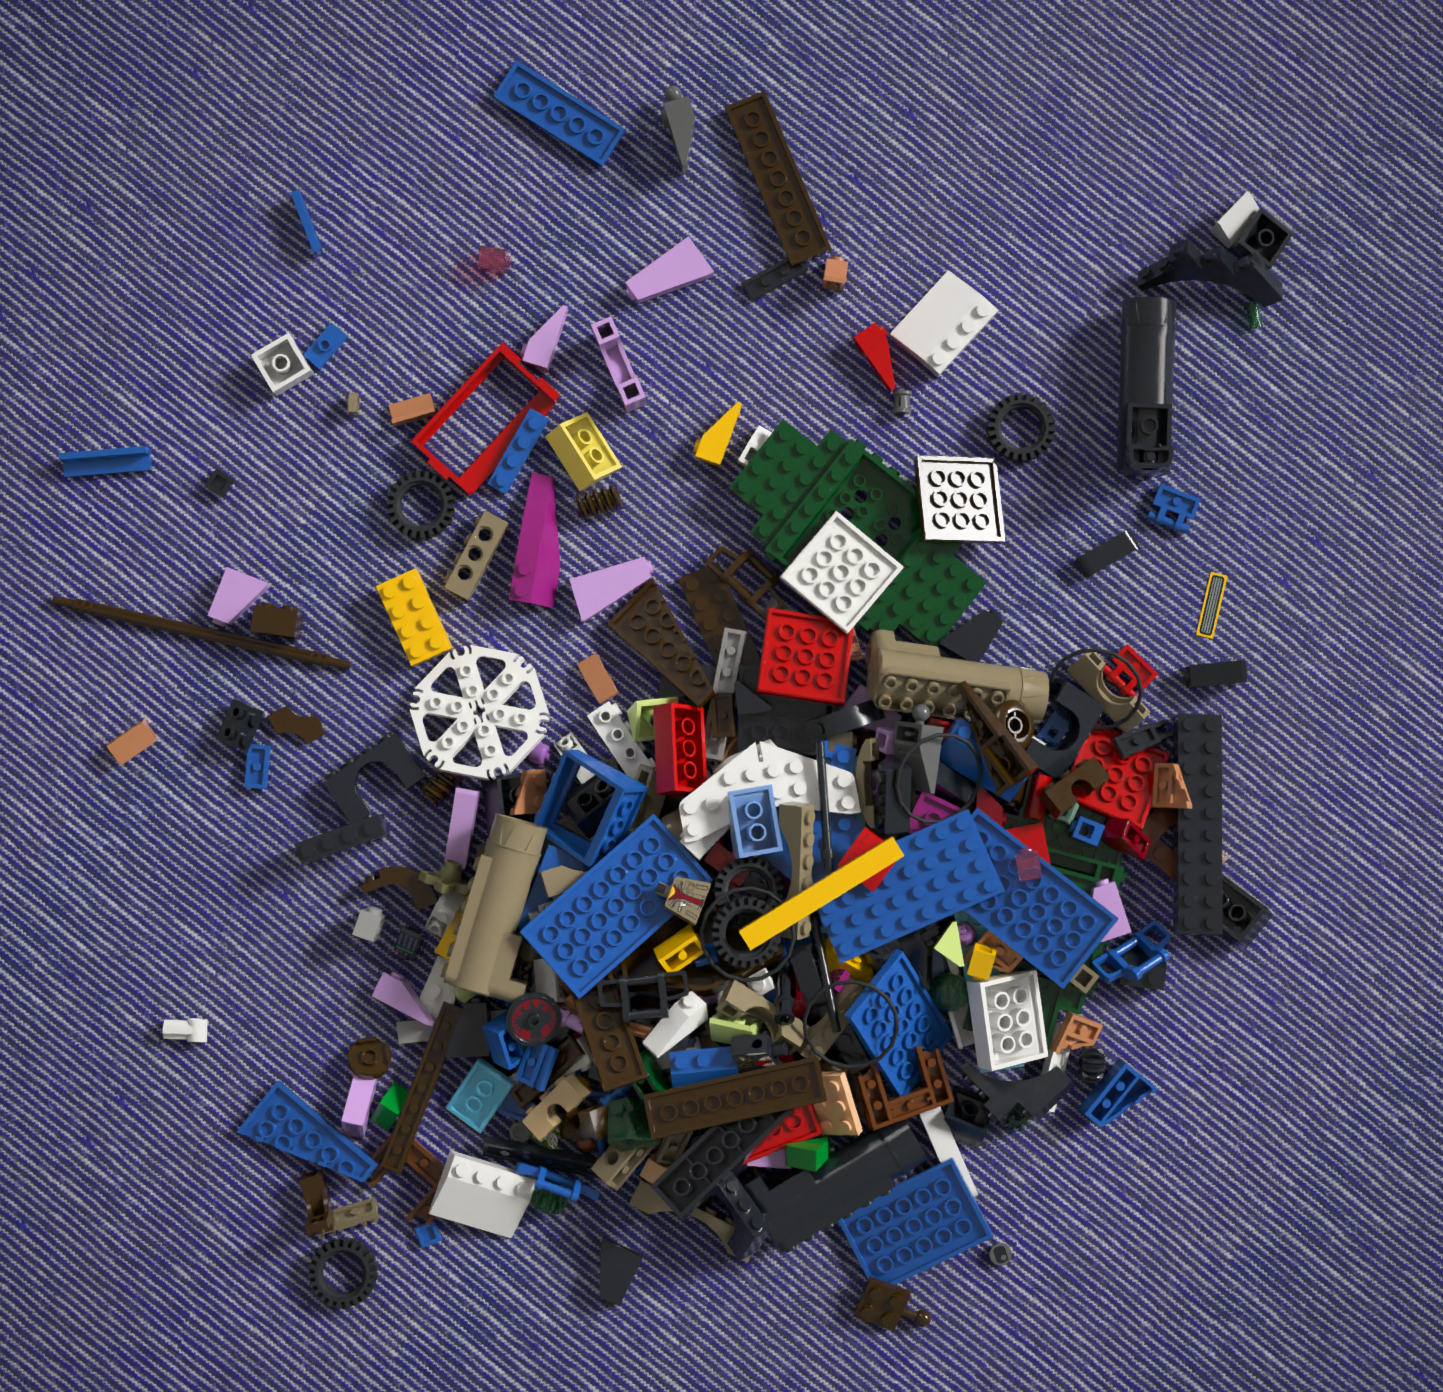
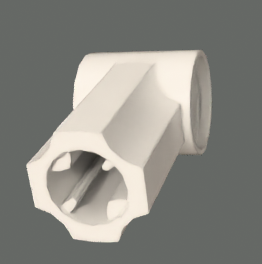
M165 1019L163 1039H187L189 1042H207L208 1019Z

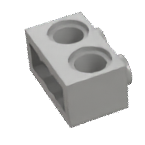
M374 906L361 909L352 935L371 942L377 941L387 915L382 914V909Z

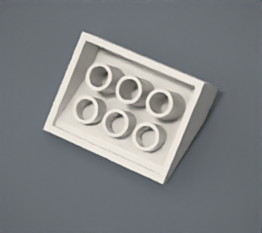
M948 270L895 327L890 335L938 378L996 315L998 309L984 296Z
M1037 970L991 975L989 980L984 979L983 981L975 979L966 981L978 1068L994 1071L1048 1057Z
M450 1150L429 1214L512 1238L531 1200L536 1179L533 1176L515 1172L514 1169Z

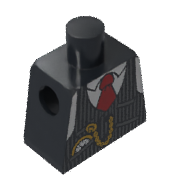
M768 1034L732 1037L731 1057L743 1073L778 1065L779 1057L787 1056L788 1054L786 1043L775 1044Z

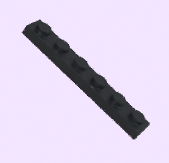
M485 1137L483 1156L521 1162L533 1166L541 1165L548 1169L601 1179L591 1169L596 1163L597 1157L566 1152L561 1149L546 1148L541 1145L526 1144L520 1141L505 1140L499 1137Z

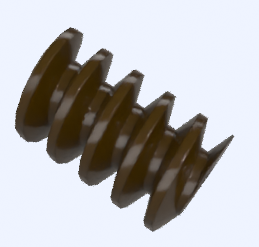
M609 484L608 491L601 486L599 494L595 488L592 489V496L587 491H584L583 498L578 493L575 494L580 517L583 514L586 519L590 518V512L597 517L599 509L603 514H606L607 507L612 512H615V505L620 510L623 509L618 487L615 489L612 484Z
M434 771L436 779L428 777L430 785L428 786L423 783L424 792L422 793L439 807L438 798L446 800L444 792L451 794L450 786L458 787L456 779L463 781L464 777L462 775Z

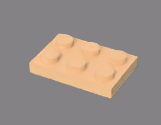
M822 1072L828 1101L813 1104L822 1133L825 1135H859L863 1130L845 1072Z

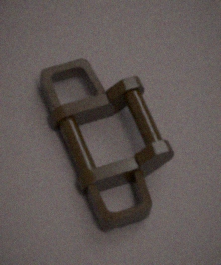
M720 546L706 560V566L719 577V580L727 583L746 601V605L750 609L753 608L765 621L767 614L756 604L767 592L778 603L775 609L781 610L783 608V601L772 589L781 581L780 575L778 573L774 574L755 556V552L751 548L738 557L724 546ZM721 553H725L735 560L724 573H721L712 564ZM748 561L768 579L753 596L732 577Z

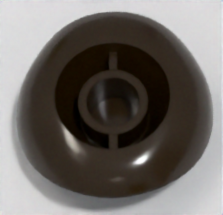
M1008 700L1001 703L994 709L993 714L1025 749L1031 742L1034 734V723L1029 710L1022 702L1017 700Z

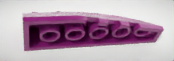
M532 473L519 536L509 600L554 608L561 566L554 477Z

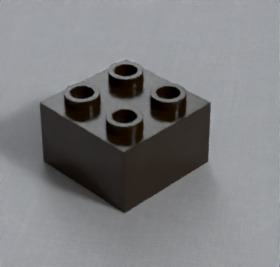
M261 602L260 606L254 605L250 631L256 634L300 640L304 614L299 612V608L294 606L282 605V609H280L273 603Z

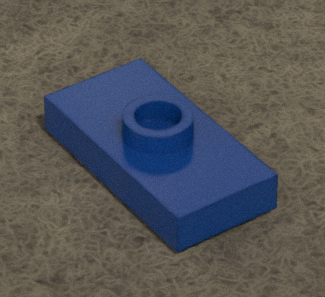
M331 322L303 356L321 370L349 337Z

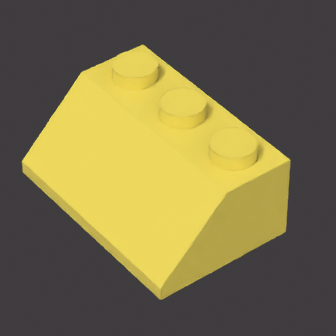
M588 412L559 424L545 436L579 491L595 485L622 467Z

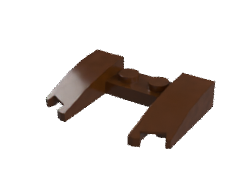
M1155 807L1147 816L1142 830L1151 841L1146 858L1173 881V851L1160 840V837L1173 823V808ZM1222 853V865H1223V864L1225 863V861L1229 858L1228 855H1223V853Z
M914 1046L923 1088L887 1100L880 1073L875 1063L869 1065L871 1068L862 1077L860 1075L857 1076L860 1098L869 1129L877 1130L954 1102L938 1048H934L933 1052L922 1051L923 1046Z
M392 1134L371 1157L379 1164L372 1173L374 1180L369 1182L371 1188H374L389 1171L380 1167ZM415 1137L406 1162L433 1187L407 1215L406 1219L412 1221L414 1216L427 1219L425 1225H429L436 1217L429 1214V1210L445 1164Z

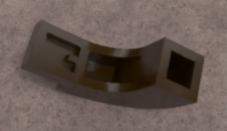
M390 866L378 869L381 878L378 879L377 875L364 880L366 884L361 885L363 894L389 884L402 886L411 894L417 910L433 905L439 900L434 887L418 879L419 872L403 866Z
M323 1169L302 1174L299 1182L307 1208V1222L305 1224L307 1235L312 1234V1236L333 1231V1208Z

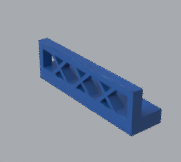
M146 446L58 453L59 460L63 462L65 478L152 471L151 449Z

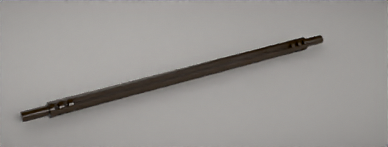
M53 596L52 604L72 608L76 612L319 666H333L350 670L351 661L333 658L329 654L78 598L74 600L59 596Z

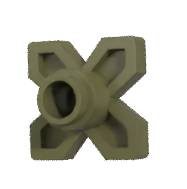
M446 859L444 864L441 865L439 874L431 871H420L418 879L426 884L434 885V889L439 893L452 894L455 891L464 895L470 894V892H466L469 882L462 881V863Z

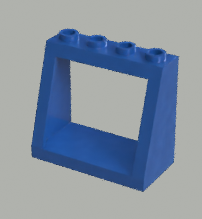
M565 750L560 757L559 766L551 778L548 791L543 796L540 809L535 814L533 823L548 829L546 838L588 867H594L627 837L648 787L580 750ZM580 766L615 788L592 842L556 823Z

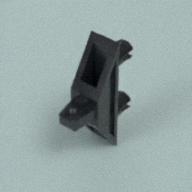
M939 925L929 930L923 927L897 939L926 989L932 988L933 945L935 944L933 939L943 933Z

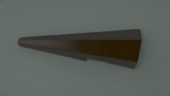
M963 681L956 686V689L961 692L964 700L963 708L965 711H968L972 722L970 727L982 757H985L989 768L987 773L993 779L996 787L994 792L998 797L1025 780L1039 766L969 684Z

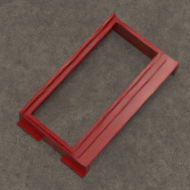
M503 342L411 441L430 459L427 462L446 480L450 477L470 497L494 472L529 409L531 408L546 416L558 403V397L560 396L542 377L537 380L520 364L522 359ZM505 359L535 386L539 392L462 476L458 478L430 453L424 445L501 361Z

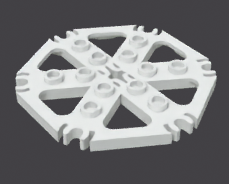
M470 645L472 648V654H470L468 647L464 646V655L458 656L457 651L453 650L455 659L452 660L451 653L449 652L417 685L413 696L420 698V701L416 704L410 703V706L416 709H410L423 755L429 762L437 757L438 761L434 765L441 772L489 780V772L491 778L495 780L496 770H502L503 775L507 776L505 768L507 765L511 774L545 737L544 733L547 730L539 725L543 721L549 722V718L545 715H550L536 670L530 663L527 667L522 668L521 664L525 661L522 656L520 657L516 653ZM480 657H487L504 661L506 664L505 669L484 690L476 664L477 660ZM453 668L456 672L463 697L433 692L431 685L444 670ZM524 682H528L531 685L536 701L533 709L527 710L503 705ZM476 703H478V706L482 710H485V712L482 713L483 722L481 721L480 717H478V715H474V713L477 712ZM426 714L456 720L437 741L432 742L428 740L423 724V717ZM496 728L527 733L528 738L513 755L506 756ZM475 735L482 757L481 765L471 767L454 763L453 758Z

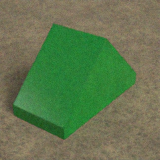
M394 1082L377 1106L371 1120L389 1131L401 1113L409 1091Z
M827 1137L785 1144V1165L788 1167L816 1172L828 1159Z

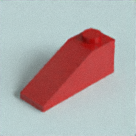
M873 323L853 338V342L887 390L892 393L895 389L889 345L886 338L888 334L882 325L878 327L876 323Z

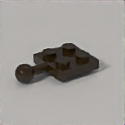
M869 1276L853 1311V1317L892 1331L895 1330L901 1315L913 1319L919 1327H926L931 1322V1315L927 1310L920 1309L914 1311L905 1307L911 1296L910 1290Z

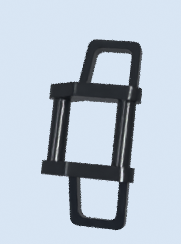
M683 970L667 973L658 971L657 974L630 978L620 976L619 979L599 981L597 983L600 1006L622 1007L624 1024L631 1023L632 1020L655 1017L669 1018L668 1001L689 995L687 972ZM681 975L683 977L684 992L668 997L665 977ZM620 983L622 1003H606L603 996V986ZM658 983L660 1008L631 1011L628 987Z

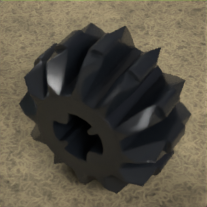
M1095 1046L1082 1047L1078 1058V1074L1082 1082H1101L1105 1071L1103 1049Z

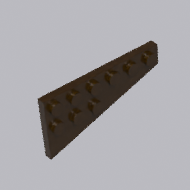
M652 577L607 624L700 709L715 692Z

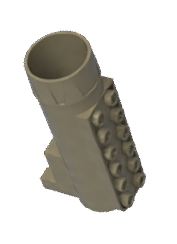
M876 630L869 638L864 656L868 674L867 695L870 701H873L879 709L912 713L916 705L924 704L929 708L930 716L948 719L961 718L971 722L968 711H965L963 708L964 700L961 692L956 689L960 682L966 681L992 712L1005 701L1017 700L1027 707L1034 724H1039L1044 717L1049 697V679L1044 671L1019 666H1002L941 657L937 646L896 641L894 631Z
M495 814L489 838L486 839L485 851L481 857H476L473 866L476 874L474 878L469 880L466 892H470L468 899L463 900L460 909L463 917L462 921H457L453 934L457 935L455 942L450 943L447 956H450L449 963L446 962L442 969L441 977L444 978L443 983L471 993L493 997L510 1003L526 993L529 981L512 976L524 938L517 930L533 876L541 857L540 853L548 830L547 828L514 817Z

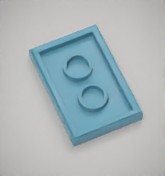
M480 1057L445 1108L481 1134L516 1082Z

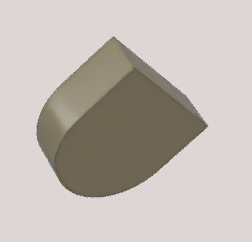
M349 393L348 413L351 417H358L359 394Z

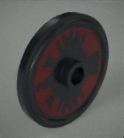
M529 992L519 996L510 1004L506 1013V1027L509 1034L515 1041L526 1046H539L550 1041L559 1031L562 1021L561 1011L556 1001L547 994L540 992Z

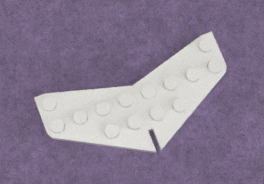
M760 741L763 762H759L756 742H754L680 802L679 813L685 843L696 842L730 825L729 791L772 784L776 807H779V804L794 801L814 804V811H820L817 760ZM826 764L829 812L844 815L861 813L853 774Z

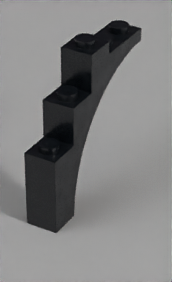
M1186 239L1170 247L1168 257H1164L1158 262L1138 271L1137 287L1142 292L1166 283L1198 280L1220 283L1240 290L1256 300L1263 308L1283 299V284L1255 252L1235 261L1222 245L1202 254L1189 239Z

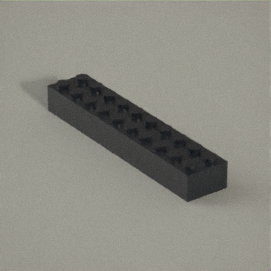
M1177 714L1173 717V764L1179 765L1192 803V809L1173 808L1174 935L1219 936L1223 934L1222 715Z

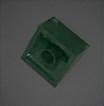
M626 1097L608 1101V1143L620 1152L660 1144V1138L651 1139L645 1104L639 1098Z

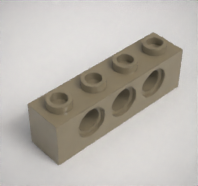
M484 511L483 515L479 514L474 523L476 528L473 534L469 533L464 541L466 547L463 553L459 552L454 560L456 566L453 572L449 571L443 581L446 584L445 589L470 601L510 525L508 522L487 511ZM484 530L491 532V538L488 541L480 540V533ZM474 549H478L481 552V557L476 561L471 560L469 557L470 552ZM465 568L469 569L471 572L470 577L467 580L460 579V571Z

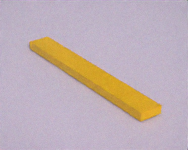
M893 836L738 931L751 951L904 857V854Z

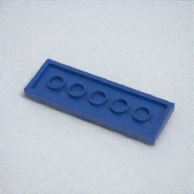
M517 60L493 95L494 99L601 167L605 165L626 132V129Z

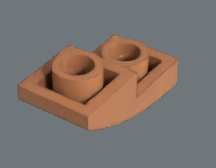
M596 653L577 664L599 704L619 694L611 676L606 672L600 657Z

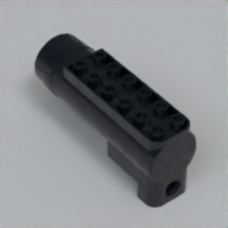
M1162 297L1127 298L1122 301L1120 322L1121 352L1116 471L1125 476H1164L1170 473V464L1173 461L1174 446H1171L1174 349L1177 330L1176 301Z
M904 1119L877 1130H870L828 1155L827 1161L816 1172L791 1167V1169L782 1168L764 1179L758 1167L752 1166L738 1176V1180L771 1226L772 1230L768 1235L780 1252L785 1251L789 1253L802 1241L807 1242L813 1239L819 1231L832 1228L835 1222L841 1218H849L858 1208L869 1206L872 1204L873 1199L888 1195L892 1188L895 1187L893 1180L906 1175L929 1159Z

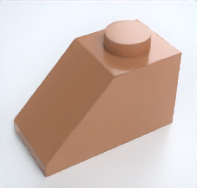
M832 256L831 259L826 260L822 288L844 291L848 262L844 261V258Z

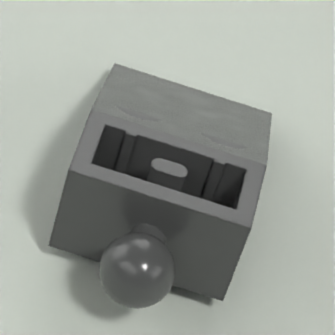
M669 86L664 93L665 99L668 102L663 103L664 110L661 111V119L664 129L669 128L682 174L685 175L688 171L692 148L695 116L689 96L681 98V90L677 86Z
M918 704L912 710L915 723L895 720L893 746L896 756L901 760L906 752L920 739L936 733H943L944 727L924 724V721L930 716V710L924 704ZM937 737L922 743L909 755L905 763L912 768L911 790L935 794L943 737Z

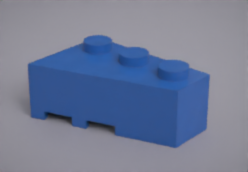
M1118 1058L1078 1109L1102 1128L1123 1114L1126 1109L1134 1104H1138L1141 1102V1099L1150 1093H1155L1159 1089L1130 1065Z

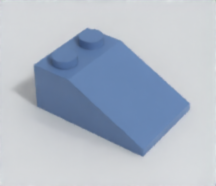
M772 784L729 791L730 833L734 858H745L783 851Z

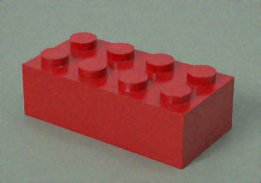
M667 703L653 707L657 794L686 798L707 781L704 707L699 709L697 706Z

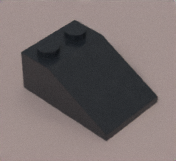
M1222 875L1223 932L1247 949L1273 914L1268 907Z

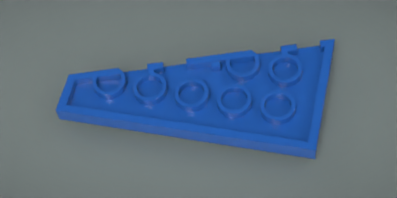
M280 1080L273 1085L237 1131L239 1134L267 1143L277 1149L312 1161L322 1167L330 1168L360 1182H365L379 1165Z

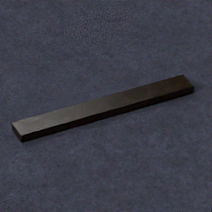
M446 1001L443 1002L380 1167L399 1175L402 1174L445 1063V1053L463 1008Z

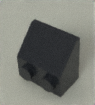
M1259 207L1238 239L1237 245L1243 257L1255 252L1265 265L1271 269L1294 233L1265 209Z
M1138 945L1121 955L1129 965L1136 967L1150 959ZM1160 962L1142 974V978L1137 981L1121 977L1117 979L1116 983L1164 990L1166 962Z

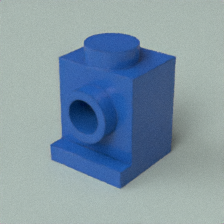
M1079 816L1077 820L1073 819L1068 831L1072 833L1070 838L1088 844L1091 847H1097L1105 826ZM1082 827L1087 828V835L1081 834L1080 830Z

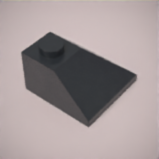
M954 1085L952 1089L954 1102L948 1103L944 1120L958 1141L979 1148L987 1133L990 1119L985 1114L987 1112L984 1106L986 1102L978 1094Z

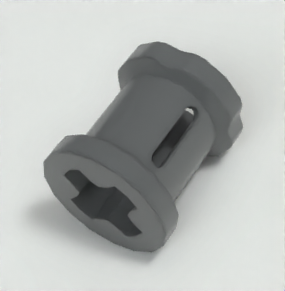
M894 390L892 393L895 396L892 413L911 414L909 405L912 391Z

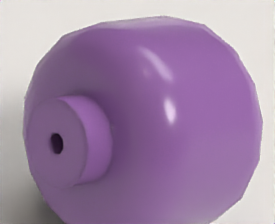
M541 742L528 754L529 760L538 765H544L546 761H550L552 756L550 747Z
M967 922L959 923L957 927L961 946L972 945L977 938L976 930Z

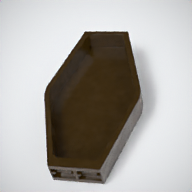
M709 906L702 907L696 925H691L699 937L704 913ZM717 907L712 909L707 918L704 929L705 944L713 942L711 938V924H713L712 919L714 915L716 916ZM677 916L667 921L621 962L622 971L618 972L619 977L626 976L630 978L657 974L658 971L667 973L658 961L653 949L689 925V923ZM729 920L726 927L728 943L738 951H750L738 931L743 926L733 924ZM781 942L778 943V949L776 952H773L770 959L767 958L764 961L765 963L761 965L760 963L756 964V967L746 966V968H743L740 965L734 966L729 961H725L718 952V962L715 964L727 974L748 978L758 971L783 960ZM695 960L679 970L687 972L689 992L692 990L698 997L715 995L723 991L734 981L724 977L710 964L697 967ZM681 975L665 977L667 994L677 995L684 992L683 977ZM658 983L628 987L629 992L659 994Z

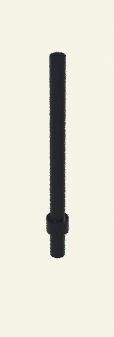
M817 742L816 757L823 843L821 859H824L826 877L834 872L833 858H835L831 843L824 742Z
M814 911L810 914L811 931L824 988L831 984L820 930V927H822L821 919L817 916V911ZM833 988L825 991L824 994L832 1033L841 1032Z

